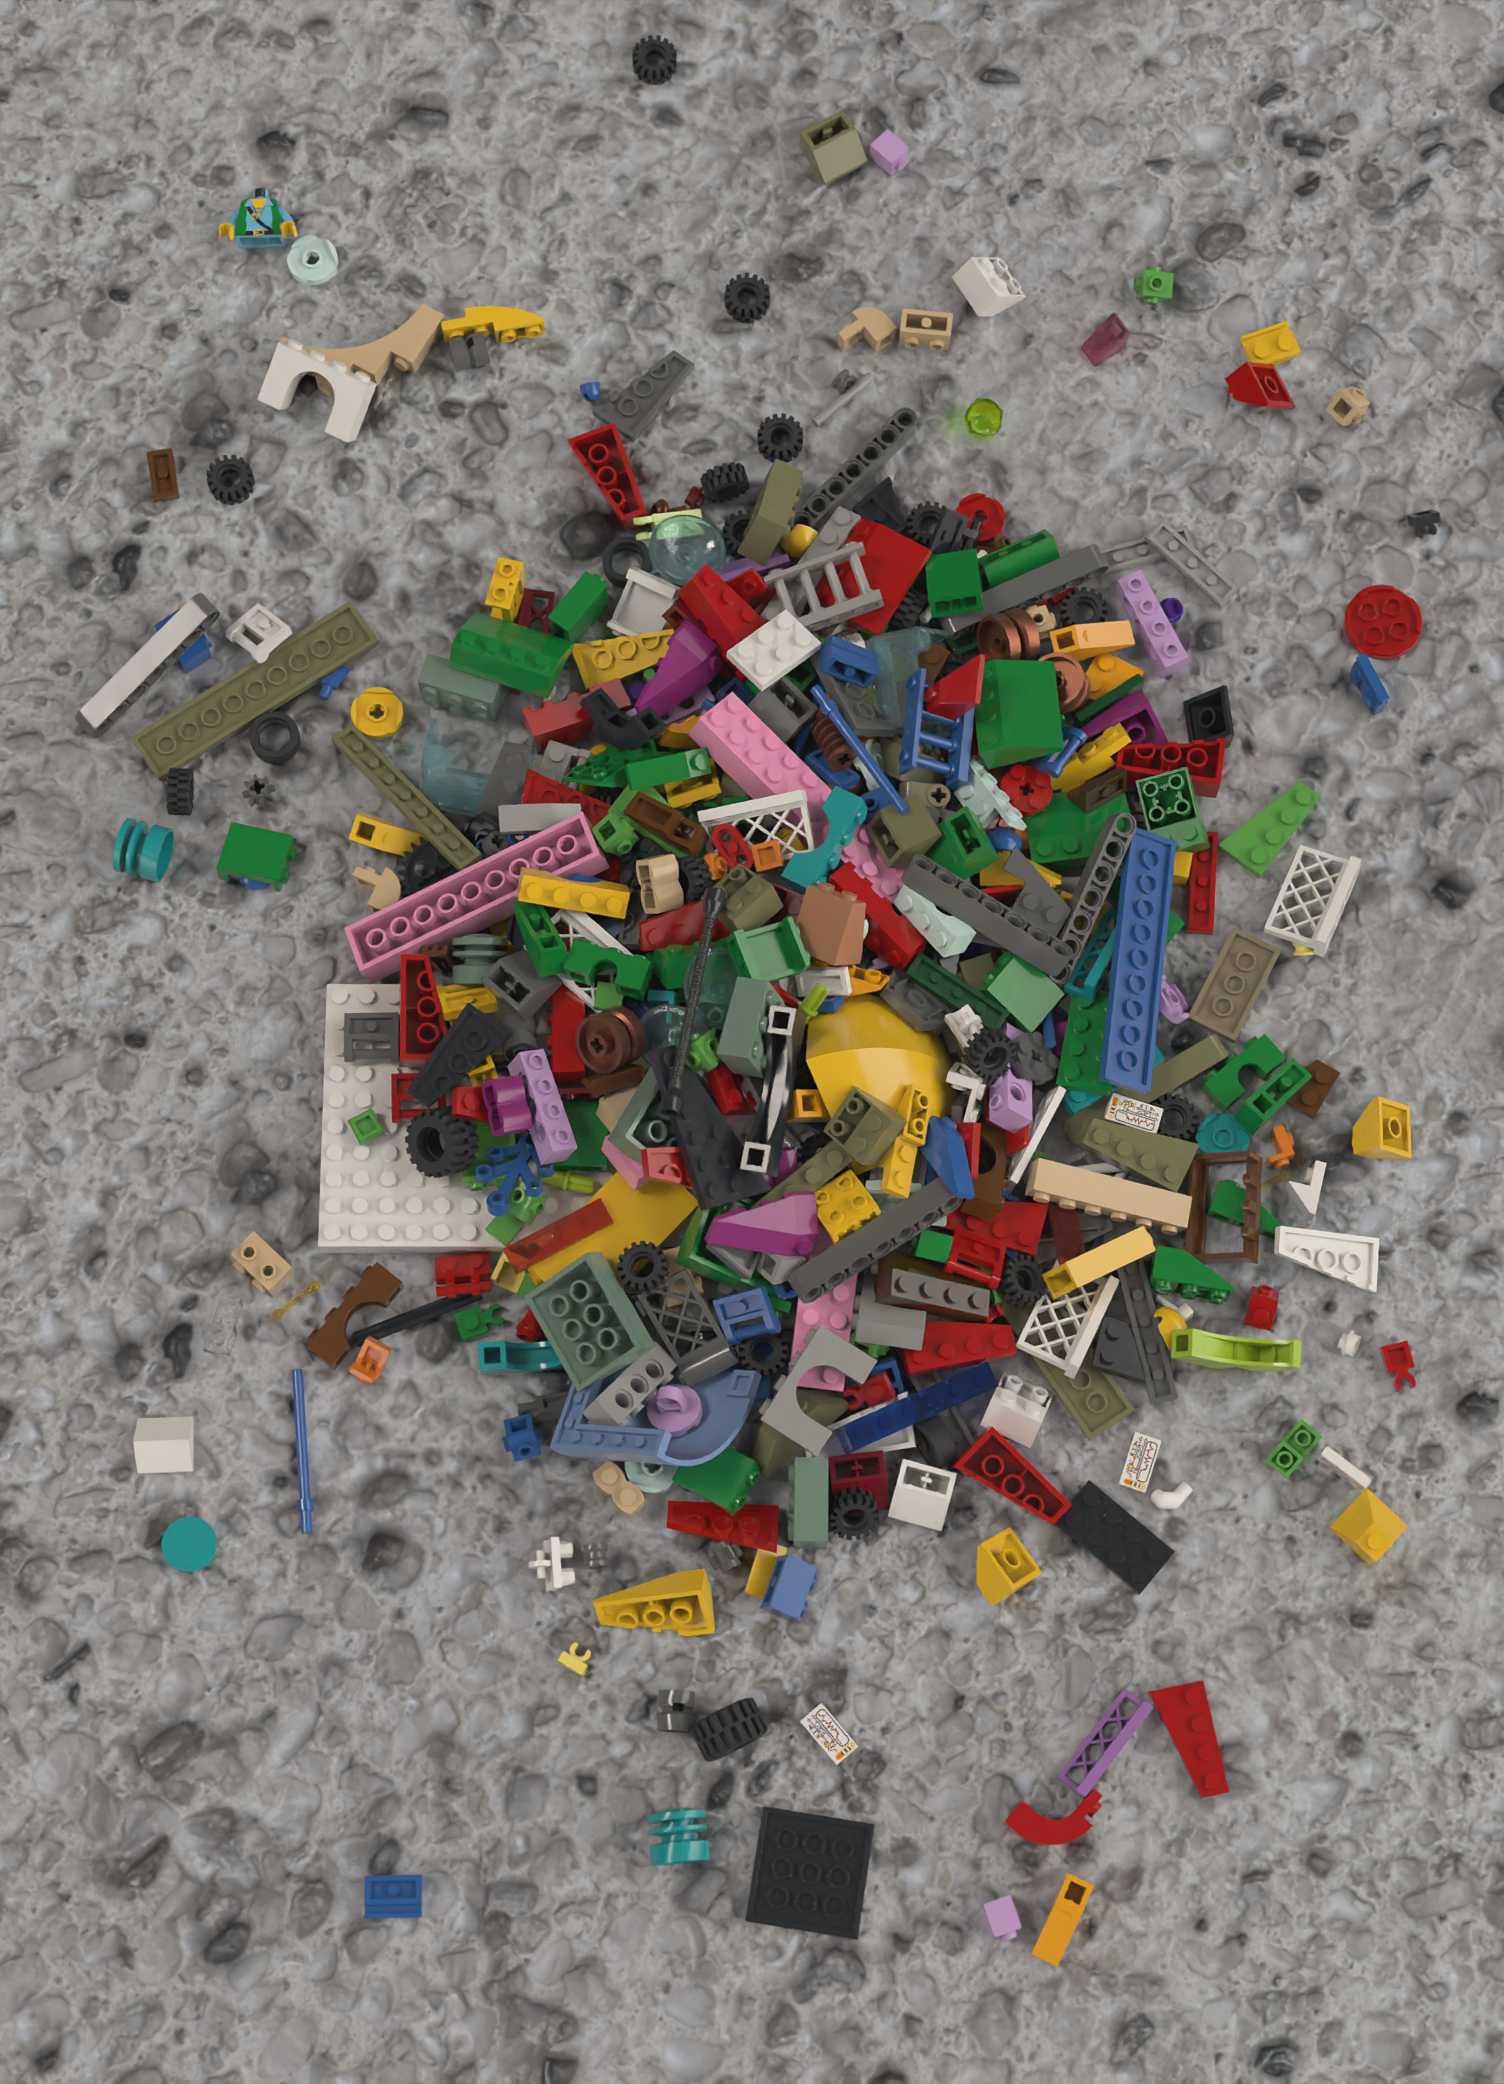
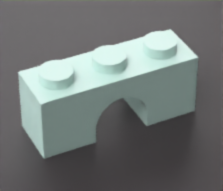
M903 885L893 902L943 958L965 952L976 934L971 926L955 916L941 913L936 908L937 905L914 892L906 885Z

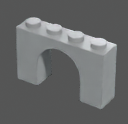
M871 1265L860 1271L858 1276L863 1278L858 1277L856 1294L861 1295L855 1296L854 1311L859 1313H853L851 1329L856 1330L855 1341L921 1350L926 1311L876 1303L877 1274L870 1273Z
M819 1325L817 1329L813 1327L810 1329L803 1340L807 1343L802 1353L796 1351L788 1364L792 1367L787 1377L783 1374L780 1376L774 1386L777 1393L772 1400L767 1398L759 1410V1413L762 1414L760 1421L815 1456L819 1455L831 1436L832 1431L808 1417L800 1409L796 1398V1388L800 1378L807 1370L813 1367L828 1366L836 1369L859 1385H863L877 1360L822 1325Z

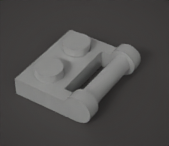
M549 740L537 773L563 784L562 777L566 775L572 758L578 760L576 765L578 766L587 762L589 757L594 754L585 749H577ZM570 782L568 787L578 790L580 783Z

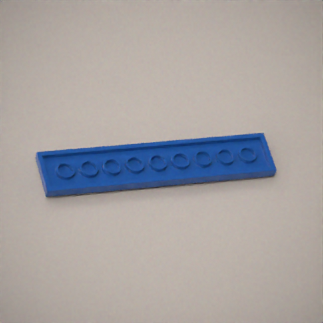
M1136 827L1123 858L1099 1080L1141 1094H1147L1151 1090L1176 841Z

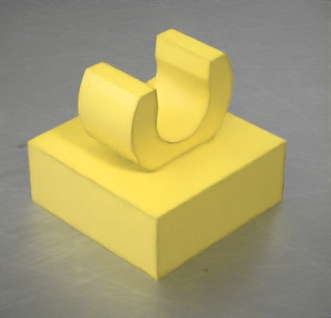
M574 1642L570 1647V1654L563 1651L558 1662L583 1677L589 1668L584 1662L590 1659L591 1651L587 1650L582 1657L576 1656L575 1650L579 1644Z

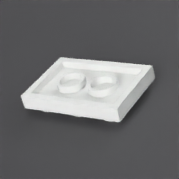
M784 610L728 650L727 658L763 691L821 649V642L787 610Z

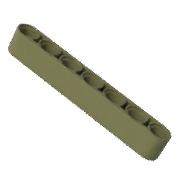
M1213 1034L1153 1069L1149 1093L1141 1094L1125 1088H1120L1114 1093L1153 1105L1161 1096L1164 1098L1166 1094L1174 1093L1220 1066L1231 1055L1217 1034ZM1110 1096L1074 1115L1061 1125L1073 1144L1086 1120L1095 1118L1107 1121L1103 1118Z

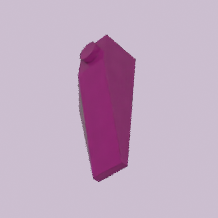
M685 620L667 642L669 649L665 657L659 658L656 663L659 668L654 678L648 679L634 706L637 713L651 706L659 717L663 716L708 684L723 668L724 663L718 646L690 621Z
M1142 689L1117 701L1080 728L1088 738L1075 751L1078 753L1085 744L1093 742L1103 735L1106 729L1115 726L1119 722L1131 739V742L1127 745L1146 743L1165 745L1168 740ZM1117 752L1112 755V758H1113L1114 761H1115Z
M813 1191L789 1192L783 1194L781 1200L772 1203L769 1200L760 1202V1207L748 1211L741 1208L716 1216L707 1232L705 1241L717 1245L782 1256L810 1255L819 1236L816 1196Z

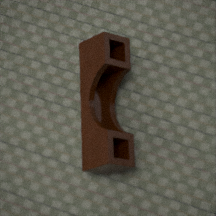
M981 1114L976 1123H981L979 1158L985 1166L986 1173L978 1174V1178H971L975 1196L973 1199L963 1198L960 1211L991 1221L995 1213H1000L1004 1206L1005 1197H1002V1192L1005 1190L1008 1182L1005 1172L1009 1167L1011 1156L1006 1154V1132L986 1122V1115Z
M378 1262L373 1267L369 1265L360 1276L362 1280L356 1287L351 1286L342 1297L344 1300L338 1308L333 1307L326 1315V1322L320 1330L318 1328L314 1329L307 1338L309 1343L306 1347L333 1371L351 1351L346 1336L347 1325L351 1317L358 1310L367 1306L387 1308L404 1288L402 1281Z

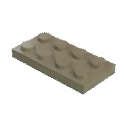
M1233 927L1189 1013L1190 1016L1186 1020L1235 1043L1281 950Z

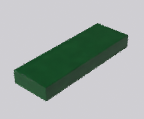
M1136 674L1078 711L1073 721L1074 726L1077 729L1082 728L1117 701L1142 689L1144 679L1140 674Z

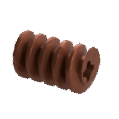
M820 717L811 723L810 732L817 742L829 768L834 772L846 770L857 755L830 718Z

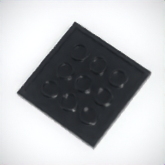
M763 1806L745 1922L858 1940L875 1824Z

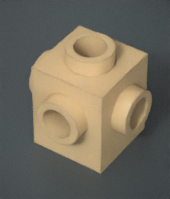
M1356 387L1340 388L1331 397L1332 402L1325 410L1332 415L1336 422L1344 427L1352 423H1359L1366 416L1367 412L1365 409L1370 405V402L1365 399L1366 395L1364 392Z
M1034 605L1026 608L1025 611L1030 614L1038 629L1040 645L1051 640L1049 632L1054 631L1057 626L1054 614L1048 612L1046 605L1040 607Z

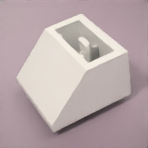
M971 257L952 276L978 317L994 316L1026 297L1021 290L1020 283L1011 276L1007 270V264L1000 258Z
M1004 1372L980 1425L985 1428L993 1426L1001 1435L1031 1448L1054 1394L1047 1392L1042 1387L1027 1383L1018 1376Z
M903 1459L888 1517L941 1532L957 1473Z

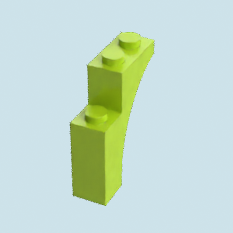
M1194 1328L1172 1331L1171 1358L1216 1370L1237 1367L1256 1373L1300 1369L1302 1341L1295 1339L1274 1340L1234 1337Z

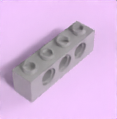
M656 1341L654 1342L656 1347L635 1360L582 1412L593 1425L624 1427L629 1422L626 1416L629 1414L633 1418L644 1407L641 1401L644 1399L648 1403L658 1393L656 1386L659 1384L663 1387L674 1377L671 1372L678 1365Z

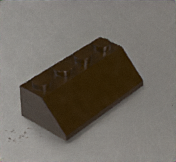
M891 1251L878 1260L875 1302L898 1308L926 1311V1314L961 1322L976 1323L987 1318L989 1315L990 1289L987 1288V1284L956 1273L951 1275L943 1272L945 1263Z

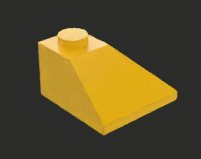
M1374 1097L1353 1126V1154L1369 1159H1411L1410 1106L1383 1097Z
M1366 1488L1329 1528L1371 1566L1390 1548L1408 1525Z
M1010 1527L977 1546L976 1584L992 1607L1042 1573Z

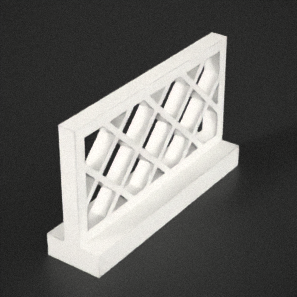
M796 790L698 811L699 822L702 823V827L705 828L710 838L706 843L707 854L719 853L717 848L715 851L713 849L709 827L733 822L732 825L736 827L738 822L744 819L753 825L744 838L748 845H755L749 839L758 828L769 835L765 842L771 841L773 838L778 839L779 843L784 845L781 851L783 861L791 859L794 853H807L815 850L806 791ZM801 808L803 819L797 827L785 820L790 810ZM785 811L782 816L776 814L777 812ZM772 814L779 819L772 832L759 825L764 816ZM758 817L756 822H754L750 818ZM783 822L795 830L787 843L775 836ZM803 825L805 827V832L800 830ZM726 832L725 836L723 837V840L725 842L730 836L729 832ZM798 833L807 838L808 850L797 851L790 846ZM787 849H790L792 852H794L785 854ZM738 857V861L741 862V864H744L746 862L742 858ZM727 865L726 872H730L732 869Z
M1300 845L1266 922L1264 933L1312 948L1315 955L1324 957L1359 875L1361 859L1351 856L1350 860H1346ZM1303 855L1314 858L1316 864L1304 868L1300 860ZM1334 864L1342 868L1339 873L1329 876L1325 867ZM1320 869L1324 878L1312 882L1308 873ZM1303 875L1307 885L1295 889L1291 882L1292 879ZM1328 883L1332 892L1320 897L1316 888ZM1311 890L1316 899L1303 903L1299 894ZM1294 896L1298 906L1286 910L1282 903L1283 900ZM1319 904L1323 913L1311 918L1307 909ZM1302 911L1307 920L1294 924L1290 915ZM1285 917L1289 924V927L1284 929L1272 926L1275 920ZM1310 925L1314 932L1312 939L1301 936L1298 930Z
M561 908L551 918L553 924H557L562 920L569 926V934H562L560 937L562 940H570V949L574 939L590 940L600 947L607 949L614 947L621 950L624 954L634 956L584 912ZM606 970L598 975H610V983L613 984V975H617V973ZM565 973L555 975L593 1009L594 993L597 990V987L594 988V982L591 988H579L575 981L566 979Z
M1061 1086L1046 1093H1042L1037 1089L1032 1091V1122L1029 1123V1143L1024 1149L1011 1156L1009 1167L1005 1172V1176L1008 1177L1005 1191L1011 1194L1022 1176L1066 1092V1089Z
M1058 1256L1053 1269L1068 1262V1260ZM1111 1275L1109 1279L1100 1277L1092 1281L1099 1285L1097 1291L1086 1294L1084 1287L1081 1286L1078 1288L1080 1296L1068 1298L1067 1294L1062 1295V1301L1052 1304L1047 1295L1050 1291L1047 1286L1044 1289L1046 1291L1045 1295L1036 1302L1016 1347L1066 1370L1064 1375L1074 1379L1120 1280ZM1084 1301L1088 1311L1076 1315L1071 1304ZM1066 1306L1071 1317L1058 1320L1054 1309ZM1048 1311L1053 1322L1040 1325L1037 1314ZM1073 1322L1077 1334L1065 1337L1061 1326ZM1056 1328L1060 1339L1048 1342L1043 1331ZM1038 1333L1042 1344L1033 1346L1024 1341L1027 1335ZM1063 1344L1067 1353L1065 1360L1054 1356L1051 1347Z

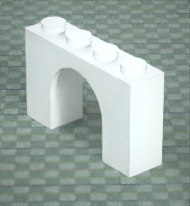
M289 339L286 342L278 343L257 400L278 410L288 409L300 379L310 371L317 372L330 382L335 395L334 407L324 432L345 442L356 440L377 384L370 381V376L362 372L356 371V373L347 370L348 366L341 362L333 361L332 363L326 360L325 355L318 351L311 350L309 352L303 349V344L295 340Z

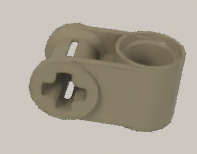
M906 781L899 784V795L902 799L912 794H918L924 805L936 807L937 809H945L950 800V791L942 784ZM934 795H938V799L941 800L940 803L936 802V799L933 798Z

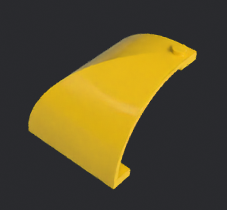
M866 994L844 997L845 1003L836 1012H818L815 1017H811L808 1025L806 1062L831 1119L853 1087L865 1091L888 1104L896 1111L908 1086L912 1084L934 1094L930 1117L944 1118L950 1115L952 1104L959 1090L951 1087L952 1083L946 1082L948 1071L952 1068L953 1064L944 1044L933 1030H916L895 1009L888 1006L883 998ZM853 1157V1161L850 1162L855 1175L878 1167V1165H861Z

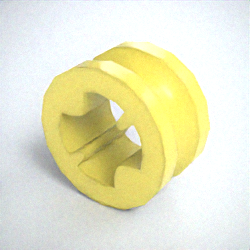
M1292 942V946L1295 947L1293 956L1314 954V949Z

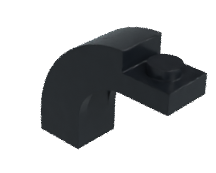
M602 687L584 697L579 703L596 723L592 728L593 731L608 744L622 750H634L659 736L667 727L651 706L632 717L624 714Z

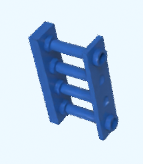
M920 668L911 674L906 681V690L908 691L902 749L898 756V763L900 764L899 774L904 775L916 768V766L944 774L946 777L945 786L955 790L968 782L975 707L954 721L926 712V707L923 706L924 693L934 684L925 682L926 669ZM921 717L949 725L951 728L950 739L920 731ZM919 742L946 749L949 753L948 764L919 756Z

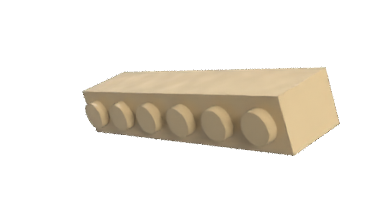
M1038 1158L1030 1163L1025 1195L1033 1196V1200L1037 1202L1049 1203V1201L1059 1203L1061 1208L1075 1209L1076 1207L1084 1209V1212L1088 1215H1108L1111 1220L1116 1222H1126V1220L1136 1222L1135 1225L1137 1227L1144 1226L1145 1229L1159 1228L1162 1233L1168 1235H1176L1187 1228L1192 1201L1191 1196Z

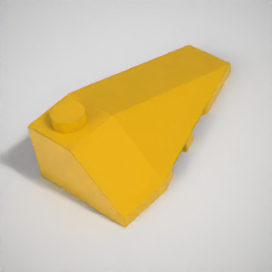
M705 1568L676 1572L594 1599L593 1601L600 1625L634 1629L636 1626L652 1628V1632L661 1633L662 1629L678 1631V1635L681 1636L715 1633L712 1591Z

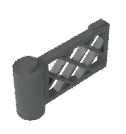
M684 1268L665 1278L666 1283L665 1285H659L660 1290L657 1292L655 1289L651 1290V1293L655 1292L666 1295L662 1308L650 1305L646 1298L650 1294L647 1295L646 1292H642V1295L637 1294L638 1300L635 1301V1304L643 1316L649 1315L679 1367L676 1374L682 1385L687 1384L692 1388L740 1361L734 1346L728 1344L722 1329L688 1271ZM683 1277L688 1285L687 1294L682 1295L671 1292L672 1283ZM668 1285L667 1290L662 1289L663 1287ZM690 1291L692 1292L695 1298L689 1297ZM669 1296L684 1300L681 1314L665 1309ZM687 1302L699 1304L702 1309L700 1319L684 1315ZM655 1312L660 1313L659 1319ZM704 1314H705L706 1318L708 1319V1321L703 1320ZM663 1315L679 1318L676 1332L664 1329L661 1324ZM682 1320L698 1324L694 1337L679 1333ZM701 1325L713 1328L717 1336L709 1341L698 1338ZM668 1335L674 1336L673 1342ZM677 1338L692 1341L691 1350L680 1356L675 1347Z

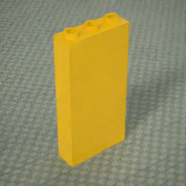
M617 1171L526 1264L529 1271L527 1276L539 1286L587 1252H602L622 1288H624L625 1285L619 1277V1270L617 1269V1263H620L618 1257L620 1254L624 1255L625 1253L623 1249L625 1247L628 1249L632 1248L631 1243L634 1242L639 1245L640 1241H645L646 1244L652 1242L656 1247L659 1246L662 1249L694 1216L699 1206L698 1201L684 1187L651 1180L634 1192ZM643 1258L638 1260L633 1267L634 1274L637 1275L650 1259Z

